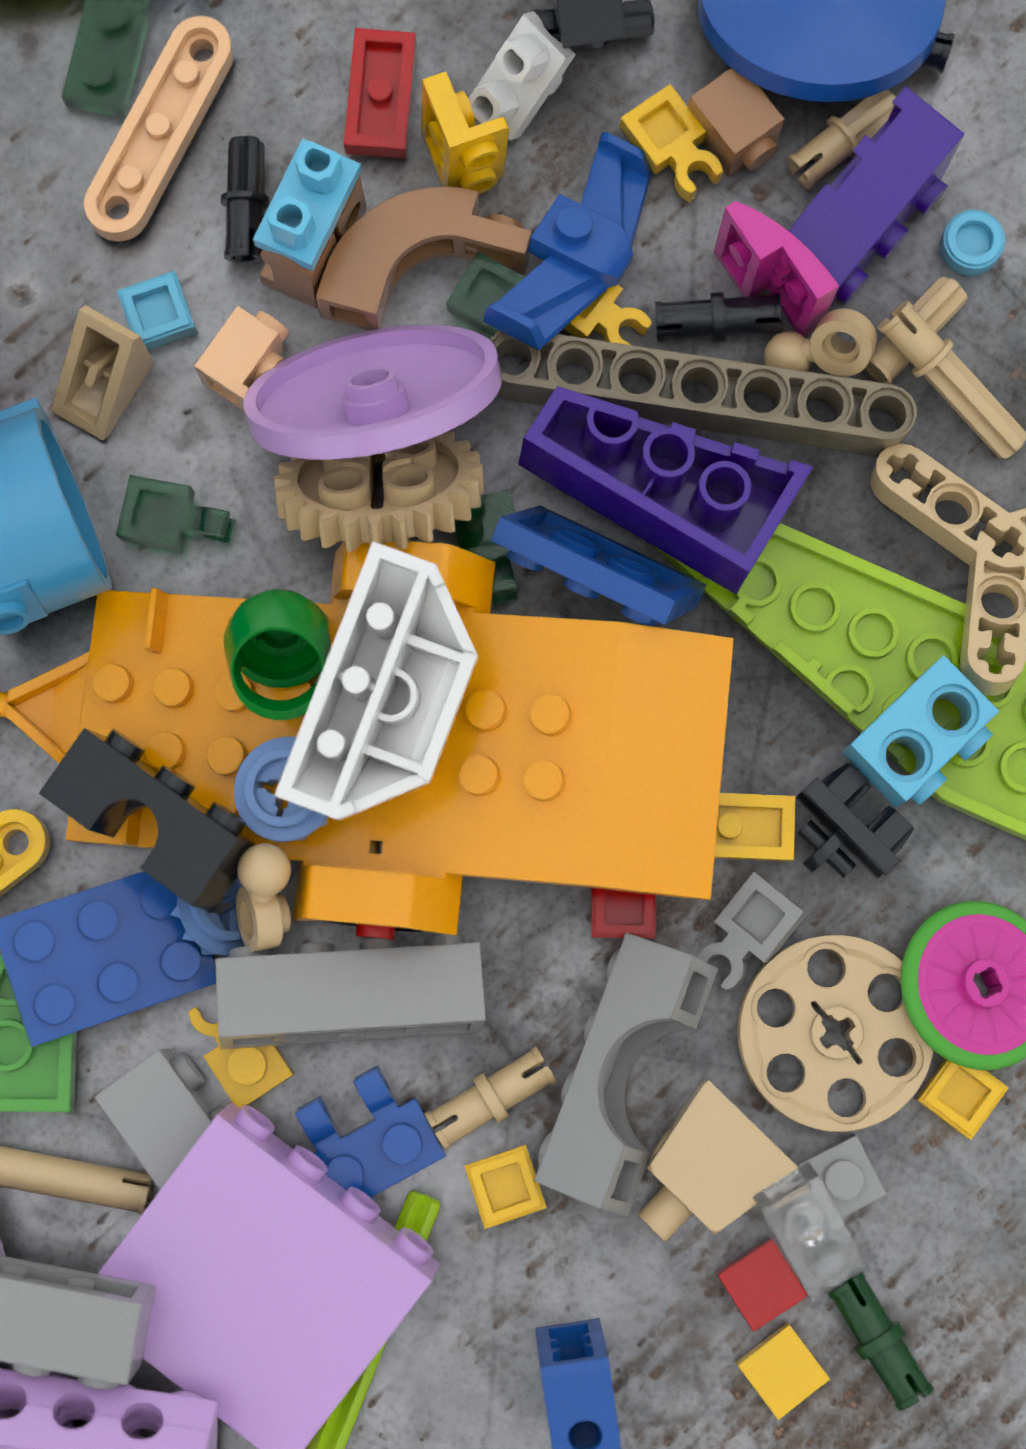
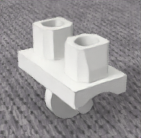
M534 11L522 15L483 78L468 98L474 117L481 124L500 117L505 118L509 127L508 139L510 141L521 137L548 95H552L562 83L563 73L576 55L569 47L563 48L562 43L549 34L541 18Z

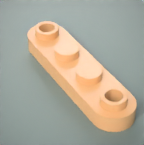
M194 16L177 25L85 194L84 210L93 229L101 237L111 241H126L136 237L143 231L231 68L234 55L229 34L225 27L217 20L207 16ZM207 49L213 52L212 57L207 61L199 62L193 59L194 55L200 50ZM125 205L129 207V212L124 218L112 219L109 217L110 211L115 206Z

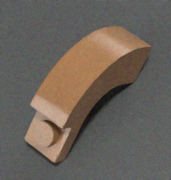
M429 187L397 195L380 203L360 217L345 232L328 259L316 295L320 316L324 319L368 331L381 329L392 293L399 281L417 265L435 258L458 257L525 275L531 255L528 253L532 231L524 229L519 221L505 215L490 214L487 218L480 217L478 191L457 187Z

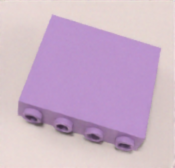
M230 1102L215 1116L98 1274L156 1285L143 1354L145 1361L182 1390L195 1393L203 1399L217 1400V1417L256 1448L305 1449L433 1281L440 1263L432 1257L434 1250L424 1238L408 1228H402L398 1231L379 1216L381 1212L380 1207L371 1197L355 1187H348L345 1190L325 1174L328 1168L318 1156L302 1146H295L292 1149L273 1134L275 1127L265 1115L251 1106L243 1105L239 1108L233 1102Z

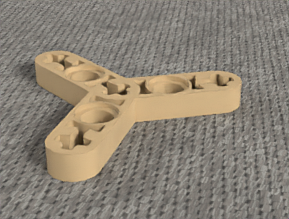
M897 444L887 447L880 453L870 475V486L873 494L884 505L969 565L960 659L961 673L983 695L992 696L1007 692L1020 676L1026 661V508L1011 513L1007 512L922 450L912 445ZM902 468L911 473L910 479L905 478L899 484L890 479L891 473L896 474ZM927 485H930L933 488L923 504L917 500L920 493L923 495ZM944 500L955 501L966 510L968 520L958 525L944 522L937 515L935 505ZM978 521H981L986 527L983 531H980L977 539L973 540L970 536ZM1006 541L1013 546L1011 553L1008 552L1001 558L992 550L995 546ZM987 593L1005 595L1013 604L1014 615L1008 618L991 616L983 608L981 597ZM992 638H1001L997 645L996 653L997 664L1003 666L999 674L989 672L988 662L982 660L991 645Z

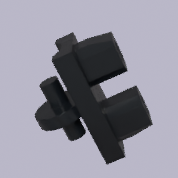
M849 763L838 768L822 781L817 777L795 797L831 833L828 837L812 820L808 821L798 831V834L814 849L803 862V865L812 873L826 861L844 878L856 864L839 848L843 845L877 879L882 874L887 875L901 861L896 854L902 849L913 832L914 827L890 805L866 826L850 808L871 786Z

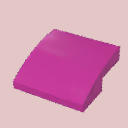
M738 201L725 207L714 254L742 296H757L765 290H768L771 295L773 293H780L782 312L795 332L800 333L804 337L814 332L819 320L828 313L839 288L837 282L817 257L780 224L756 209Z

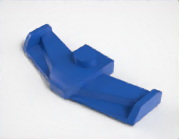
M608 132L601 134L581 204L559 193L530 238L528 253L544 261L501 299L493 302L486 308L484 323L536 350H540L609 287L617 286L632 262V244L652 175L643 150Z

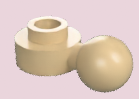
M851 309L832 310L819 320L811 338L807 339L800 333L793 331L781 332L772 337L764 350V363L766 366L805 372L809 371L812 363H816L818 367L831 375L839 377L852 376L861 372L868 365L877 344V334L873 324L863 314ZM837 332L847 333L855 341L846 342L837 335Z
M261 843L248 848L243 853L237 868L238 878L243 886L239 888L236 896L237 922L243 943L246 947L250 946L251 952L278 948L281 945L283 933L289 932L291 927L288 902L283 894H277L285 888L290 879L291 864L289 858L279 847L268 843Z

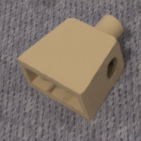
M702 1079L695 1086L650 1155L646 1168L664 1186L637 1215L665 1242L692 1214L713 1234H716L792 1178L800 1168L709 1080Z

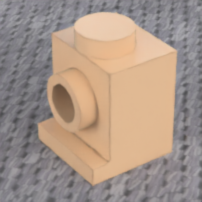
M237 306L194 365L202 384L244 412L243 401L250 386L267 370L273 369L281 361L285 360L282 357L285 353L282 343L289 335V331L278 320L263 311H258L254 317Z

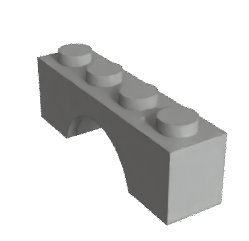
M629 933L625 934L621 947L613 953L608 963V982L599 1007L592 1012L587 1020L584 1030L585 1045L576 1069L568 1075L564 1082L561 1093L562 1107L554 1129L546 1136L540 1147L538 1155L539 1169L534 1182L598 1209L629 1216L651 1155L635 1136L627 1118L625 1091L630 1072L643 1051L656 1040L674 1032L697 1029L718 968L688 953Z

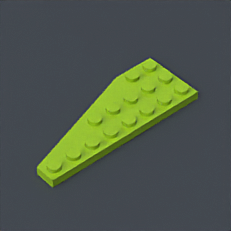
M780 523L737 595L653 546L680 572L707 584L704 593L860 733L943 655L961 672L960 659L966 604ZM1001 638L991 639V645L982 659L988 662L989 672L999 674L1003 667L997 664L996 661L997 645ZM1025 661L1023 671L1007 692L1000 695H984L999 710L985 725L993 735L966 761L956 753L939 770L947 780L931 796L937 802L1026 841ZM935 700L932 714L936 723L946 730H958L961 723V715L958 708L948 700ZM889 744L886 756L907 775H911L916 763L913 752L903 744Z

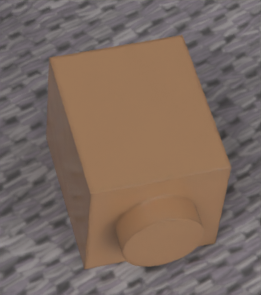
M732 68L690 96L688 108L706 130L705 140L702 144L707 151L718 158L722 165V170L728 178L745 166L749 171L759 168L777 152L779 148L777 143L785 119L758 85L747 80Z

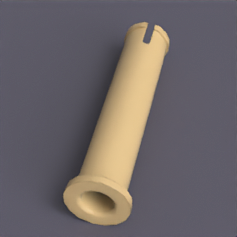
M0 1146V1187L134 1211L141 1215L149 1206L147 1201H151L154 1181L148 1173Z

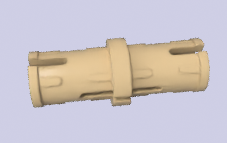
M536 1046L489 1077H486L484 1072L472 1079L475 1083L474 1086L432 1111L429 1110L424 1113L430 1126L434 1129L458 1116L457 1121L435 1133L445 1150L450 1148L451 1144L493 1118L498 1123L509 1117L508 1109L550 1084L557 1083L548 1065L528 1078H523L525 1074L545 1063Z

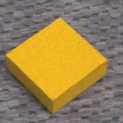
M944 1058L915 1100L964 1138L972 1140L1009 1087L986 1070L966 1068Z
M526 1144L464 1165L484 1229L547 1208L540 1185L534 1182L536 1173Z
M787 1322L735 1362L778 1420L830 1380L829 1376Z

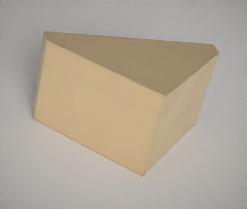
M87 305L80 308L50 411L102 441L109 437L154 364L140 335Z

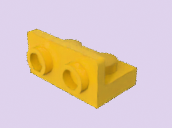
M446 71L422 79L421 134L442 187L478 191V195L490 190L497 184L498 179L504 177L509 127L505 118L500 117L475 126L474 114L466 93L463 90L454 92Z

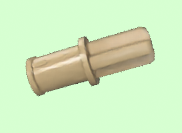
M886 90L876 95L865 97L840 118L831 116L827 119V128L797 152L786 157L787 166L792 174L796 173L811 160L816 162L797 181L807 190H811L818 181L846 159H854L856 155L853 153V150L866 135L871 139L888 120L894 106L892 102L896 98L895 95Z
M941 277L912 307L937 334L965 305L968 297L956 280ZM884 335L877 342L872 357L863 370L875 382L892 384V380L910 361Z

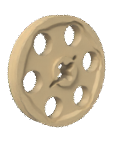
M827 935L806 939L781 950L755 974L743 996L737 1021L738 1048L741 1061L751 1083L762 1098L776 1111L799 1124L814 1129L835 1132L854 1131L876 1125L888 1119L903 1108L916 1094L929 1070L933 1049L925 1043L915 1030L905 1009L903 998L897 1008L890 1012L877 1010L868 998L869 984L880 974L893 976L901 985L902 961L885 948L861 938ZM829 950L834 952L842 962L843 974L840 980L831 987H821L815 984L808 974V962L816 951ZM771 989L781 990L786 993L793 1005L791 1018L780 1027L768 1026L758 1016V1000L763 993ZM812 1002L820 1009L819 1011L823 1016H828L833 1021L846 1019L851 1027L846 1030L844 1035L849 1042L847 1046L859 1059L858 1064L847 1050H843L837 1044H830L826 1047L822 1045L820 1038L825 1034L826 1029L821 1023L823 1019L811 1006ZM894 1038L906 1042L913 1054V1061L909 1070L903 1075L896 1077L885 1073L878 1061L879 1049L883 1043ZM780 1054L793 1055L802 1066L803 1076L801 1082L795 1089L789 1092L776 1090L771 1086L767 1078V1068L770 1061ZM843 1078L855 1081L863 1093V1103L860 1109L848 1117L835 1114L827 1101L831 1085Z

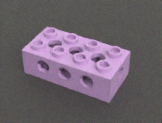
M0 1367V1449H217V1400L203 1399L201 1396L187 1391H177L169 1394L136 1389L130 1384L127 1386L119 1384L118 1387L113 1389H95L57 1372H52L47 1376H28ZM9 1409H15L21 1412L18 1415L11 1418V1412ZM75 1419H83L89 1422L81 1428L75 1427ZM140 1429H150L157 1434L150 1438H144L141 1436Z

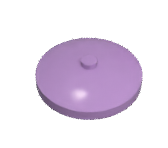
M445 325L395 326L343 336L308 348L281 361L273 369L267 370L250 386L244 397L243 408L251 437L259 446L270 452L292 458L314 460L355 458L408 447L458 427L476 416L493 401L501 388L502 376L494 344L477 332Z

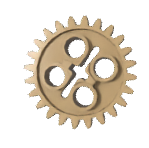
M452 431L408 447L369 456L328 460L290 457L291 462L279 463L280 475H275L273 478L279 519L285 518L286 529L288 531L300 529L301 539L304 541L320 536L323 548H328L339 541L346 542L347 552H353L361 543H370L371 545L372 542L384 545L385 542H394L399 548L407 549L409 544L408 538L417 537L425 542H432V530L437 529L452 533L455 531L454 520L469 521L472 518L471 508L481 507V494H484L483 466L480 464L479 452L470 451V442L468 440L455 442L454 432ZM384 461L382 463L384 505L380 509H374L377 502L375 464Z

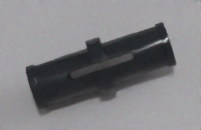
M723 292L710 293V299L662 303L661 301H655L657 342L673 339L712 337L713 343L726 342V336L772 332L778 334L782 332L780 293L724 298Z

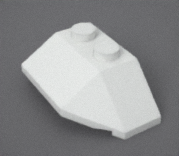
M372 542L274 796L340 821L431 783L478 659L477 652L436 564Z

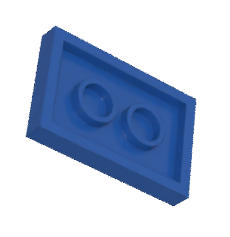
M541 505L501 516L490 540L509 549L506 556L517 565L534 571H542L543 567H546L564 576L563 584L573 592L593 599H599L602 594L622 604L621 612L626 617L646 626L656 627L658 622L666 625L697 608L707 584Z
M145 871L0 918V955L30 1047L216 984V966L212 955H202L200 946L195 941L182 940L185 933L180 918L171 915L177 906V896L175 893Z

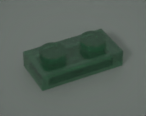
M85 0L61 95L67 107L125 118L153 7L151 0Z

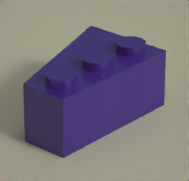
M907 86L893 100L892 104L894 106L885 124L871 139L866 135L853 150V153L856 155L855 158L830 186L825 184L788 230L817 257L839 285L831 306L837 299L844 305L853 299L869 278V275L863 269L876 255L886 260L908 234L909 230L903 226L906 220L915 210H918L922 215H926L948 188V185L941 179L965 133Z

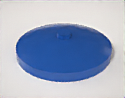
M697 0L698 18L702 30L710 45L727 65L747 80L764 89L795 99L818 102H841L862 99L889 90L903 82L930 55L936 43L945 9V0Z

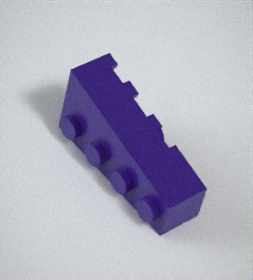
M559 386L555 388L524 436L518 465L735 595H737L813 466L790 460L789 464L761 456L759 455V449L737 442L730 446L695 435L696 429L672 422L671 427L638 417V411Z

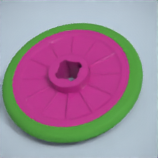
M967 901L944 907L927 918L919 926L905 951L901 968V991L905 1009L920 1037L931 1049L946 1060L966 1068L996 1070L1009 1067L1026 1058V920L1003 906L982 901ZM979 973L985 987L988 988L987 994L980 996V991L976 983L973 982L974 975Z

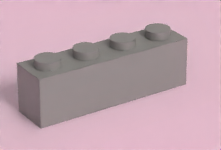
M460 935L432 936L425 939V946L399 947V941L396 939H371L361 942L360 950L334 951V945L331 943L313 942L296 946L295 954L269 955L268 949L251 952L250 946L230 950L229 958H215L218 1032L221 1049L480 1033L486 1021L480 942L464 943L463 936Z
M158 1049L94 1097L159 1190H161L215 1116L224 1109L222 1105H219L212 1110L198 1090L205 1081L196 1066L184 1052L174 1057L169 1049Z
M0 1256V1361L12 1363V1369L15 1372L28 1376H47L52 1372L79 1376L78 1381L81 1384L95 1389H113L118 1387L119 1384L127 1386L142 1365L156 1285Z

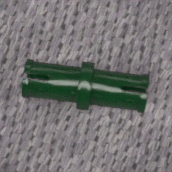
M860 1271L842 1281L843 1285L839 1286L838 1284L832 1287L827 1292V1295L834 1301L859 1342L854 1347L861 1360L869 1359L893 1398L897 1410L901 1411L920 1402L917 1396L921 1394L925 1398L935 1388L931 1382H928L903 1341L902 1337L905 1336L906 1331L901 1323L890 1320L865 1279L864 1272Z

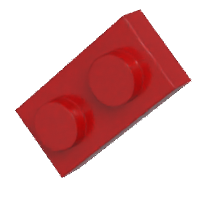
M355 28L344 134L345 154L406 159L417 45L415 32Z

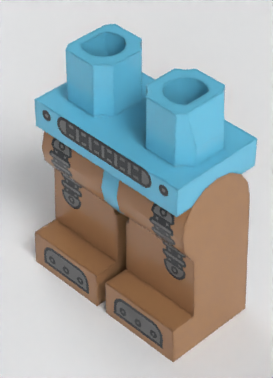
M302 138L253 238L254 245L262 249L260 255L266 262L259 275L262 285L314 308H318L316 295L328 259L345 232L362 217L367 206L360 178L362 172L361 163Z

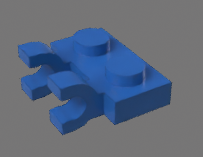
M378 1065L356 1076L355 1080H353L364 1103L372 1113L373 1120L341 1136L321 1096L299 1107L298 1111L295 1112L303 1130L316 1148V1151L312 1153L318 1156L328 1168L325 1174L345 1190L348 1187H355L369 1197H373L446 1157V1152L435 1131L430 1126L417 1097L415 1096L398 1105Z

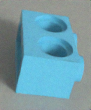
M943 655L841 753L894 808L907 802L910 798L920 805L947 780L939 770L956 753L966 761L993 735L985 725L999 710ZM935 700H948L958 708L961 715V723L958 730H946L936 723L932 714ZM889 744H903L913 752L916 763L911 775L897 774L888 766L886 750Z

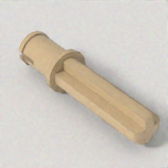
M908 300L898 305L889 313L892 319L884 318L877 329L882 334L884 333L912 363L914 368L911 373L916 378L924 376L998 458L1006 459L1016 453L1024 445L1026 431L951 350L954 346L951 339L942 340L912 307L913 305Z

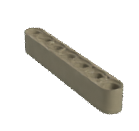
M501 331L495 333L490 339L497 350L498 361L506 355L516 354L522 356L529 364V367L518 375H508L501 372L502 384L497 396L509 401L544 406L555 388L559 386L638 411V417L661 424L671 425L674 422L694 429L879 456L887 447L902 444L913 428L917 418L916 404L912 396L903 388L892 384L556 334L540 350H536ZM576 363L584 366L589 371L591 377L581 384L572 385L566 383L557 373L567 364ZM639 373L650 380L652 388L643 394H633L627 392L621 386L619 380L626 374ZM690 382H700L711 389L714 398L706 403L697 404L689 401L684 396L681 388ZM752 391L766 393L772 398L775 409L768 413L755 412L747 406L744 395ZM816 400L827 402L833 407L836 413V420L831 422L815 420L810 416L806 404ZM873 410L889 412L897 422V430L893 432L878 430L872 425L869 419V412Z

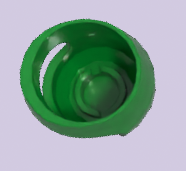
M269 589L255 594L239 605L230 617L224 633L225 657L233 688L240 701L250 711L261 717L272 720L298 718L308 710L331 650L329 619L316 603L293 590ZM242 673L256 683L274 688L301 685L319 674L312 687L302 695L289 700H272L254 692L245 683Z

